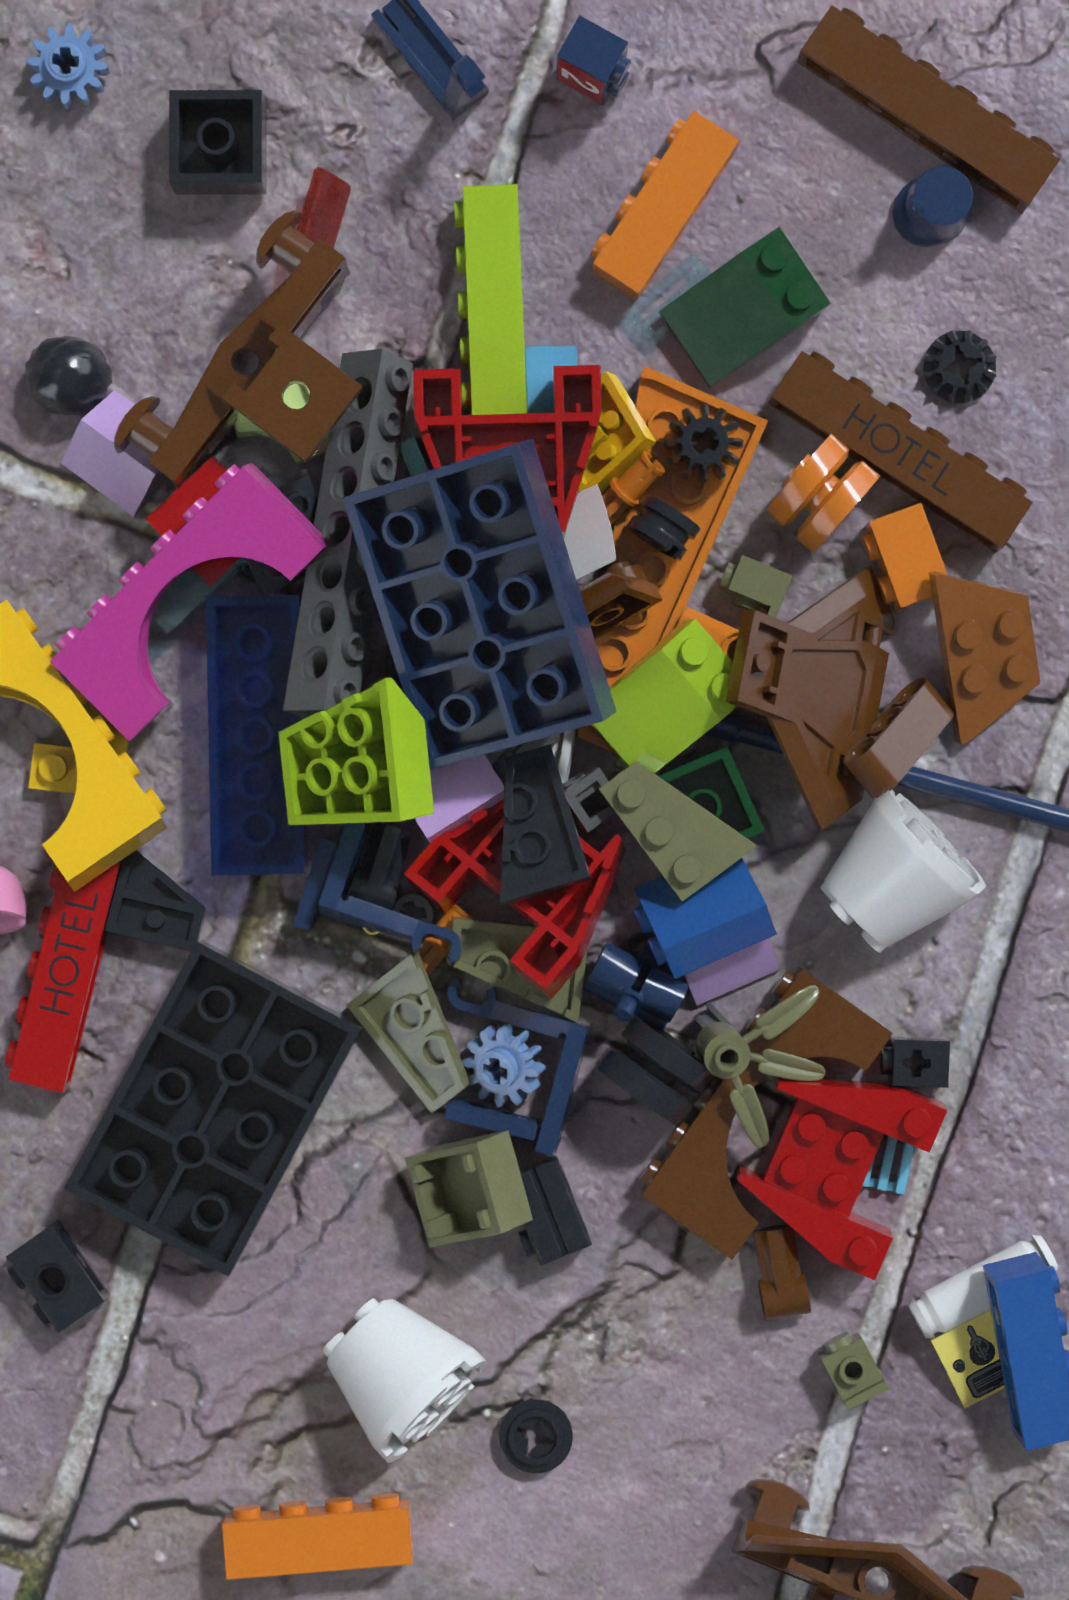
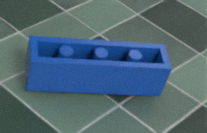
M1037 1252L983 1265L1013 1433L1025 1451L1068 1441L1069 1351L1064 1350L1062 1336L1067 1335L1068 1330L1062 1310L1056 1307L1054 1294L1060 1293V1284L1055 1268L1047 1266Z

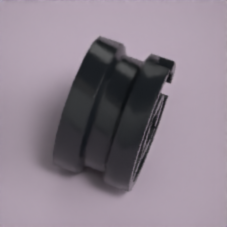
M647 494L640 505L643 510L639 516L631 518L627 528L655 549L680 561L687 551L685 544L689 539L694 540L701 528L674 507Z

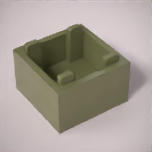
M509 1130L436 1145L405 1158L429 1247L502 1234L533 1220Z

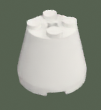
M892 789L873 801L826 876L824 883L820 886L821 890L832 901L830 907L837 916L848 925L855 920L864 930L861 932L863 938L879 953L886 947L897 943L972 901L986 887L985 882L971 863L964 857L961 860L958 858L959 853L944 837L945 834L901 793L895 797V792Z
M373 1298L365 1303L355 1314L354 1318L357 1323L346 1335L343 1332L338 1333L326 1344L322 1352L328 1357L327 1366L373 1448L387 1463H391L406 1454L408 1451L404 1446L406 1442L410 1439L416 1442L424 1435L428 1437L449 1417L475 1387L470 1377L475 1370L482 1373L487 1368L488 1362L473 1347L396 1300L388 1299L378 1303Z

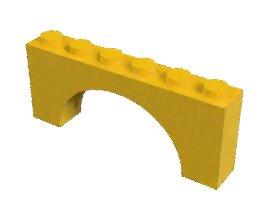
M6 599L0 603V697L23 701L51 717L67 734L75 754L77 785L74 801L65 821L42 844L75 892L166 830L167 827L160 815L165 813L167 809L152 788L143 792L135 781V778L141 775L132 759L126 751L118 756L109 744L115 736L100 715L93 720L83 707L90 701L71 682L66 683L57 671L58 669L50 662L57 654L49 643L41 648L32 636L39 629L26 610L21 608L15 612Z

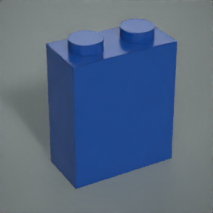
M740 858L683 902L663 876L634 888L641 905L633 909L643 934L653 932L655 937L647 941L658 966L667 962L674 979L777 935L767 905L743 858Z

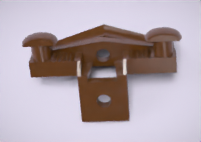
M290 211L278 217L265 231L256 252V263L259 268H264L271 259L291 275L219 344L174 429L153 413L159 406L160 398L155 396L144 398L133 405L118 425L114 438V448L117 454L122 453L129 444H132L150 458L148 462L179 488L190 477L193 467L204 452L207 451L211 454L237 421L236 416L240 413L307 463L363 390V386L300 339L301 335L321 311V299L330 288L349 276L350 271L346 258L320 238L314 243L295 228L301 219V212ZM243 351H251L259 359L257 369L249 375L238 374L233 368L235 356ZM293 384H302L310 391L308 403L299 409L288 407L283 400L285 390Z
M755 1479L746 1484V1488L760 1494L751 1520L742 1521L731 1552L813 1585L809 1600H835V1595L849 1596L856 1600H1011L1012 1596L1024 1598V1590L1016 1580L999 1570L986 1566L971 1565L964 1567L959 1572L960 1575L973 1580L968 1598H965L902 1544L836 1540L791 1530L790 1526L796 1509L810 1512L809 1502L805 1496L796 1489L771 1479ZM874 1567L883 1570L888 1578V1587L881 1595L872 1594L865 1585V1576Z

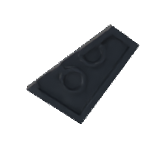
M551 744L506 757L500 905H508L591 880Z

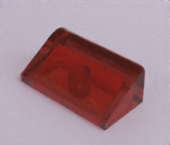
M317 167V169H314L297 230L314 243L320 238L334 249L351 192L350 185L324 168Z

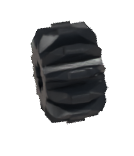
M708 404L700 405L698 419L695 418L689 408L683 409L681 414L687 426L678 421H671L668 427L672 433L679 437L665 439L664 447L669 450H680L669 458L668 463L673 467L685 461L687 465L684 467L681 477L686 480L691 476L693 468L699 469L698 479L700 484L707 483L709 477L708 469L710 468L719 480L725 478L726 471L721 461L729 466L736 467L739 458L728 450H738L743 447L742 439L728 438L729 435L738 430V422L732 421L723 427L721 422L726 415V410L720 408L714 419L708 418ZM704 434H708L713 438L710 445H716L715 451L706 449L703 454L698 453L695 450L697 442H691V439L693 437L701 439Z

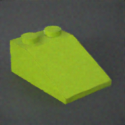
M696 619L683 621L609 687L617 712L606 720L591 725L628 767L637 761L651 772L656 773L737 707L725 702L733 662Z

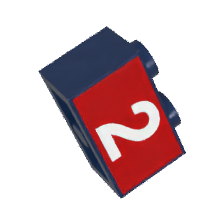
M579 15L557 54L556 80L604 106L610 94L618 97L629 77L630 72L627 70L631 60L627 58L628 42Z

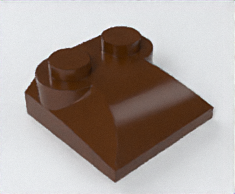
M627 561L612 565L604 571L601 577L589 584L578 586L594 639L603 636L663 600L656 585L648 582L641 566L637 564L630 565Z

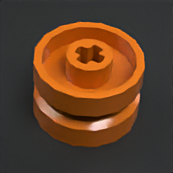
M832 434L812 456L809 453L782 483V491L765 510L781 526L791 524L801 511L806 508L811 514L797 530L796 539L813 554L880 477L864 461L855 463L841 480L837 478L834 473L848 458L849 448Z

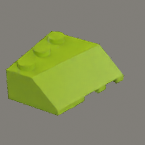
M391 677L384 678L367 690L353 694L341 700V703L325 711L317 712L278 732L288 825L401 822L434 814L425 719Z

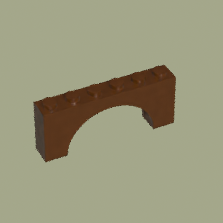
M798 967L794 974L787 970L772 990V993L777 998L768 1011L809 985H816L819 988V997L801 1018L773 1039L767 1040L763 1035H760L748 1043L750 1052L762 1054L765 1049H773L804 1059L811 1057L838 1058L851 1062L867 1071L893 1033L804 969ZM760 1008L750 1020L745 1030L750 1032L755 1029L756 1019L767 1011ZM749 1061L747 1068L739 1075L743 1085L751 1084L753 1087L767 1076V1074L759 1072L758 1063ZM719 1078L714 1086L710 1084L704 1093L697 1095L692 1103L697 1108L695 1114L688 1124L682 1122L680 1127H674L665 1142L671 1146L661 1162L656 1158L651 1160L641 1174L639 1181L644 1184L640 1190L644 1198L733 1260L759 1221L738 1200L729 1179L726 1160L727 1140L736 1115L729 1095L735 1088L731 1078Z

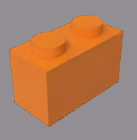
M922 503L869 521L864 526L867 534L861 535V540L869 561L877 560L882 577L877 578V582L884 603L889 604L892 602L896 612L932 599L929 572L937 571L948 574Z

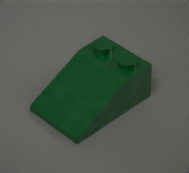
M778 227L662 308L659 314L710 388L820 315L831 303L782 229Z

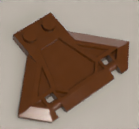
M871 566L865 567L787 623L756 610L742 612L725 702L767 717L818 831L825 829L863 800L864 788L843 763V759L878 717L889 653L881 649L880 644L882 634L893 635L895 619L889 605L884 603L877 578Z

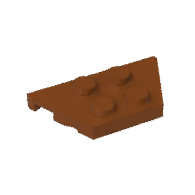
M933 571L929 572L949 706L954 712L952 718L954 738L956 742L963 745L969 743L1040 684L1028 595L1019 591L1002 587L998 588L986 583L970 579L965 580Z

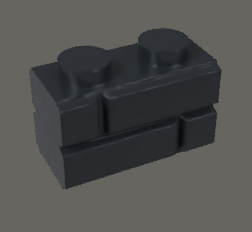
M558 1155L520 1169L533 1220L524 1224L526 1229L518 1232L527 1257L536 1255L540 1265H544L592 1245L591 1238Z

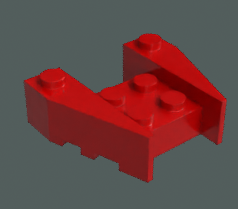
M554 366V413L462 415L460 369L413 370L414 417L432 469L533 439L554 509L557 511L562 535L565 538L601 419V366Z
M504 799L487 810L483 808L470 817L471 820L453 831H446L433 839L404 873L410 885L445 914L449 912L454 903H457L476 879L480 880L500 897ZM617 834L600 853L579 837L591 880L509 904L537 926L535 931L513 955L510 962L518 974L550 1000L582 963L626 852L622 838Z
M776 1077V1089L795 1096L794 1102L763 1175L739 1165L737 1179L832 1263L876 1280L893 1236L890 1228L851 1212L884 1134L930 1153L948 1110L943 1102L906 1086H893L888 1083H860L859 1081L820 1079L819 1081L807 1082Z

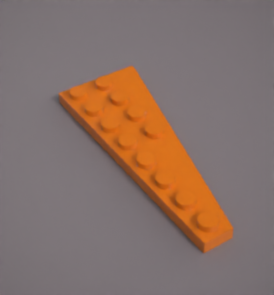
M644 366L641 373L635 407L656 440V443L647 451L653 455L650 461L653 462L657 459L665 469V473L659 476L638 497L639 504L636 507L629 506L615 521L613 539L616 561L608 564L607 569L623 561L629 562L630 565H640L648 582L656 585L663 600L595 639L609 687L676 628L768 423L766 419ZM701 404H708V418L712 419L715 418L720 408L725 409L726 415L721 422L723 427L732 421H737L739 424L738 430L729 435L728 438H740L743 440V447L741 449L728 450L739 458L737 466L732 467L721 461L726 471L725 478L719 480L710 468L708 469L709 477L706 484H700L699 469L693 468L692 474L687 480L682 478L681 474L687 463L683 461L673 467L668 463L669 458L680 450H669L664 447L665 439L679 437L669 430L670 422L678 421L687 426L682 418V410L689 408L695 418L698 419ZM704 434L701 439L695 437L691 439V442H697L695 450L698 453L703 454L706 449L713 451L716 449V445H710L713 438L708 434ZM647 494L674 507L701 528L695 539H689L685 544L687 551L680 561L655 549L627 528L631 518L639 516L643 510L640 505ZM592 725L578 728L577 738L617 755Z

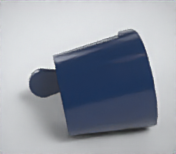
M946 166L931 168L920 177L913 179L905 185L895 198L892 209L894 227L903 239L913 245L930 247L949 242L962 232L968 222L973 200L971 183L963 173L955 168Z

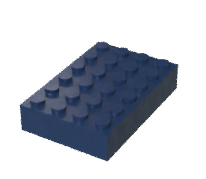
M533 439L343 497L403 692L425 719L430 769L599 723L617 712Z

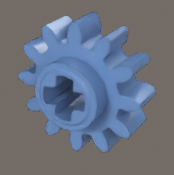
M71 23L66 25L64 36H59L52 27L47 28V33L50 41L47 44L40 40L32 42L40 57H30L26 60L30 69L39 72L34 74L30 81L36 89L45 87L43 97L48 103L53 102L57 95H60L64 107L70 109L73 103L72 98L78 96L81 102L87 106L90 104L87 94L90 88L96 92H104V88L97 76L110 74V68L108 64L98 60L102 59L107 52L103 44H95L91 47L94 36L89 29L82 32L78 38ZM66 59H74L77 67H71V73L64 74L59 66H66Z
M506 1023L498 1031L492 1025L482 1030L480 1037L476 1036L467 1043L468 1049L473 1054L462 1060L465 1067L474 1069V1073L468 1077L470 1085L477 1082L482 1085L479 1091V1098L482 1100L493 1093L495 1094L494 1100L497 1107H501L509 1099L515 1105L520 1104L527 1098V1093L531 1094L540 1087L541 1084L535 1076L546 1069L544 1064L534 1062L533 1057L541 1051V1046L533 1045L528 1048L525 1042L528 1040L529 1032L525 1030L514 1037L510 1023Z

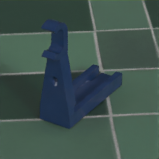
M391 0L382 8V11L398 31L392 27L379 9L371 14L372 20L454 121L489 93V88L482 81L485 75L467 54L461 55L418 0H403L414 13V18L399 0Z
M346 823L318 903L320 914L338 921L411 940L414 955L422 951L421 944L426 938L432 937L448 942L453 947L451 953L448 954V960L451 966H454L459 961L462 953L461 940L454 931L349 896L348 900L345 901L372 824Z
M459 976L454 977L448 986L447 995L450 1003L455 1008L556 1038L562 1037L563 1033L566 1034L535 1148L536 1152L550 1156L555 1155L562 1140V1132L592 1026L498 1001L496 987L486 991L487 1000L482 1005L464 1001L458 994L459 987L463 983Z

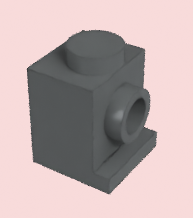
M598 767L587 775L584 772L579 773L563 784L577 831L589 832L615 813L599 790L608 780Z

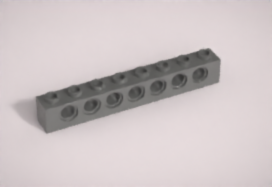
M385 349L342 353L340 369L361 384L363 390L328 436L314 526L330 541V544L306 569L283 707L284 711L304 718L341 703V700L360 693L375 600L343 497L394 482L413 363Z

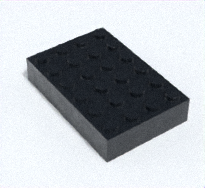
M204 940L197 941L64 1189L229 1277L328 1095L363 1026Z

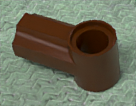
M787 1224L753 1230L761 1279L758 1280L765 1321L811 1313L807 1282L804 1272L800 1271L798 1249L793 1228Z

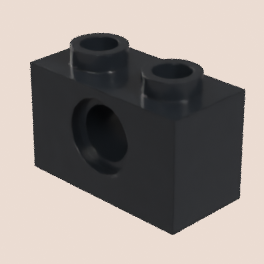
M59 1220L6 1256L10 1262V1265L7 1266V1271L12 1280L22 1290L27 1287L36 1300L33 1308L41 1322L48 1328L53 1325L58 1333L103 1303L110 1296V1293ZM55 1267L63 1272L66 1279L63 1289L54 1290L47 1286L44 1281L46 1268Z

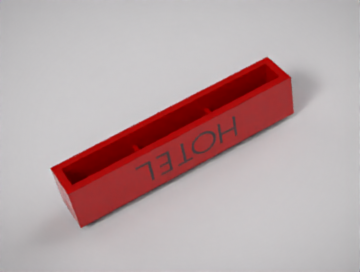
M122 860L75 892L54 864L49 882V888L55 889L51 907H44L38 926V933L44 934L40 952L33 951L27 970V977L33 979L29 997L22 996L17 1010L16 1022L22 1023L18 1041H11L6 1054L5 1067L11 1068L8 1080L61 1093L70 1089L108 935L105 932V927Z

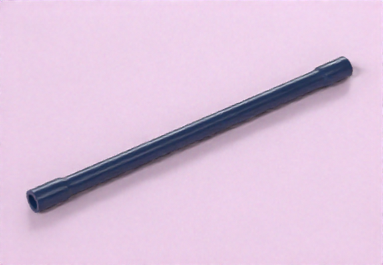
M729 713L704 734L728 742H741L783 754L771 727L744 720L734 714ZM912 766L897 784V786L1069 832V809L915 766Z

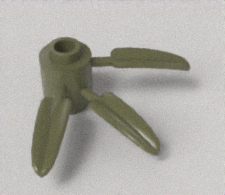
M809 985L799 990L758 1017L755 1022L756 1028L743 1037L735 1027L725 1022H714L707 1025L697 1037L696 1051L707 1069L719 1078H731L735 1089L730 1092V1100L746 1134L756 1147L762 1148L768 1144L769 1131L754 1087L751 1084L743 1085L739 1077L747 1068L749 1061L757 1062L758 1070L763 1074L796 1081H819L824 1077L825 1069L822 1065L773 1049H765L762 1054L750 1052L748 1043L760 1035H763L767 1040L773 1039L794 1024L818 999L819 988L816 985Z

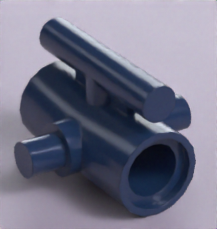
M607 942L584 982L582 990L615 1006L614 1016L622 1022H628L632 1016L636 1015L658 1030L661 1028L664 1030L667 1023L671 1022L678 1010L689 984L677 978L674 979L672 975L660 970V965L658 966L649 944L644 947L641 954L633 956Z

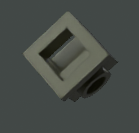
M742 555L737 565L728 562L718 588L725 590L726 594L734 596L733 605L746 611H758L760 607L767 610L766 615L776 618L793 576Z
M844 1332L831 1338L824 1344L826 1350L818 1355L848 1411L889 1390L859 1333L850 1336L849 1332ZM850 1362H857L861 1365L860 1373L854 1377H848L844 1372L846 1365Z

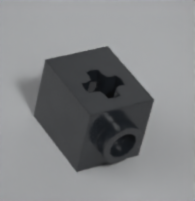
M890 1037L889 1047H883L881 1050V1075H888V1083L893 1086L948 1088L950 1041L936 1038ZM913 1050H916L917 1055L925 1059L924 1065L916 1067L915 1074H912L911 1069L903 1065L904 1058H911Z

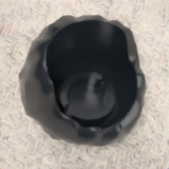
M77 337L47 338L32 351L29 360L25 363L28 393L47 412L66 416L87 415L108 396V388L113 383L112 368L106 362V357L102 350L94 344Z

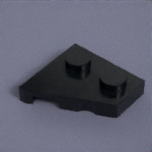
M135 850L122 860L105 932L191 952L195 943L200 939L207 909L140 854L139 851Z

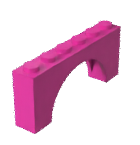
M252 462L241 469L235 464L232 465L215 482V485L220 490L208 502L201 497L183 514L182 517L187 521L184 527L176 535L171 530L162 535L150 548L155 553V556L144 567L139 562L135 563L118 580L123 588L112 599L105 594L88 610L86 614L91 618V621L81 631L75 626L72 627L55 644L60 652L50 662L128 741L136 737L171 703L158 686L153 675L148 655V636L154 611L167 588L177 577L190 567L207 560L223 557H242L263 562L281 572L291 581L330 544V541Z

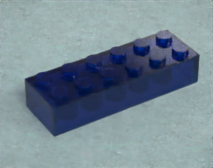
M299 595L206 597L211 876L308 874L307 825H288L278 732L305 719L283 710L302 599Z

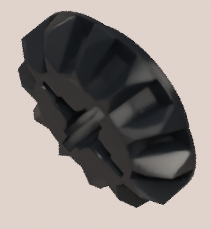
M951 330L935 339L928 348L923 362L924 377L930 389L941 399L951 403H968L980 398L992 385L996 377V355L992 352L988 341L974 334L971 330ZM955 348H957L958 354H961L963 360L978 361V363H975L966 371L967 378L965 381L967 385L964 384L963 378L960 377L957 371L950 372L948 370L942 372V369H946L948 365L955 361Z
M529 1398L524 1402L513 1405L502 1420L499 1433L500 1446L507 1460L516 1468L528 1473H544L556 1468L566 1459L573 1442V1430L565 1411L550 1400ZM544 1418V1434L549 1436V1439L555 1441V1443L539 1441L536 1447H533L532 1452L528 1453L529 1437L518 1427L533 1429L536 1423H539L540 1419Z

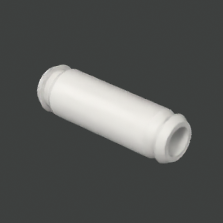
M1031 1235L1032 1240L1028 1242L1018 1241L924 1291L919 1300L915 1301L912 1298L908 1306L925 1338L935 1339V1333H947L990 1310L983 1265L1037 1252L1047 1266H1053L1055 1271H1057V1262L1042 1236Z

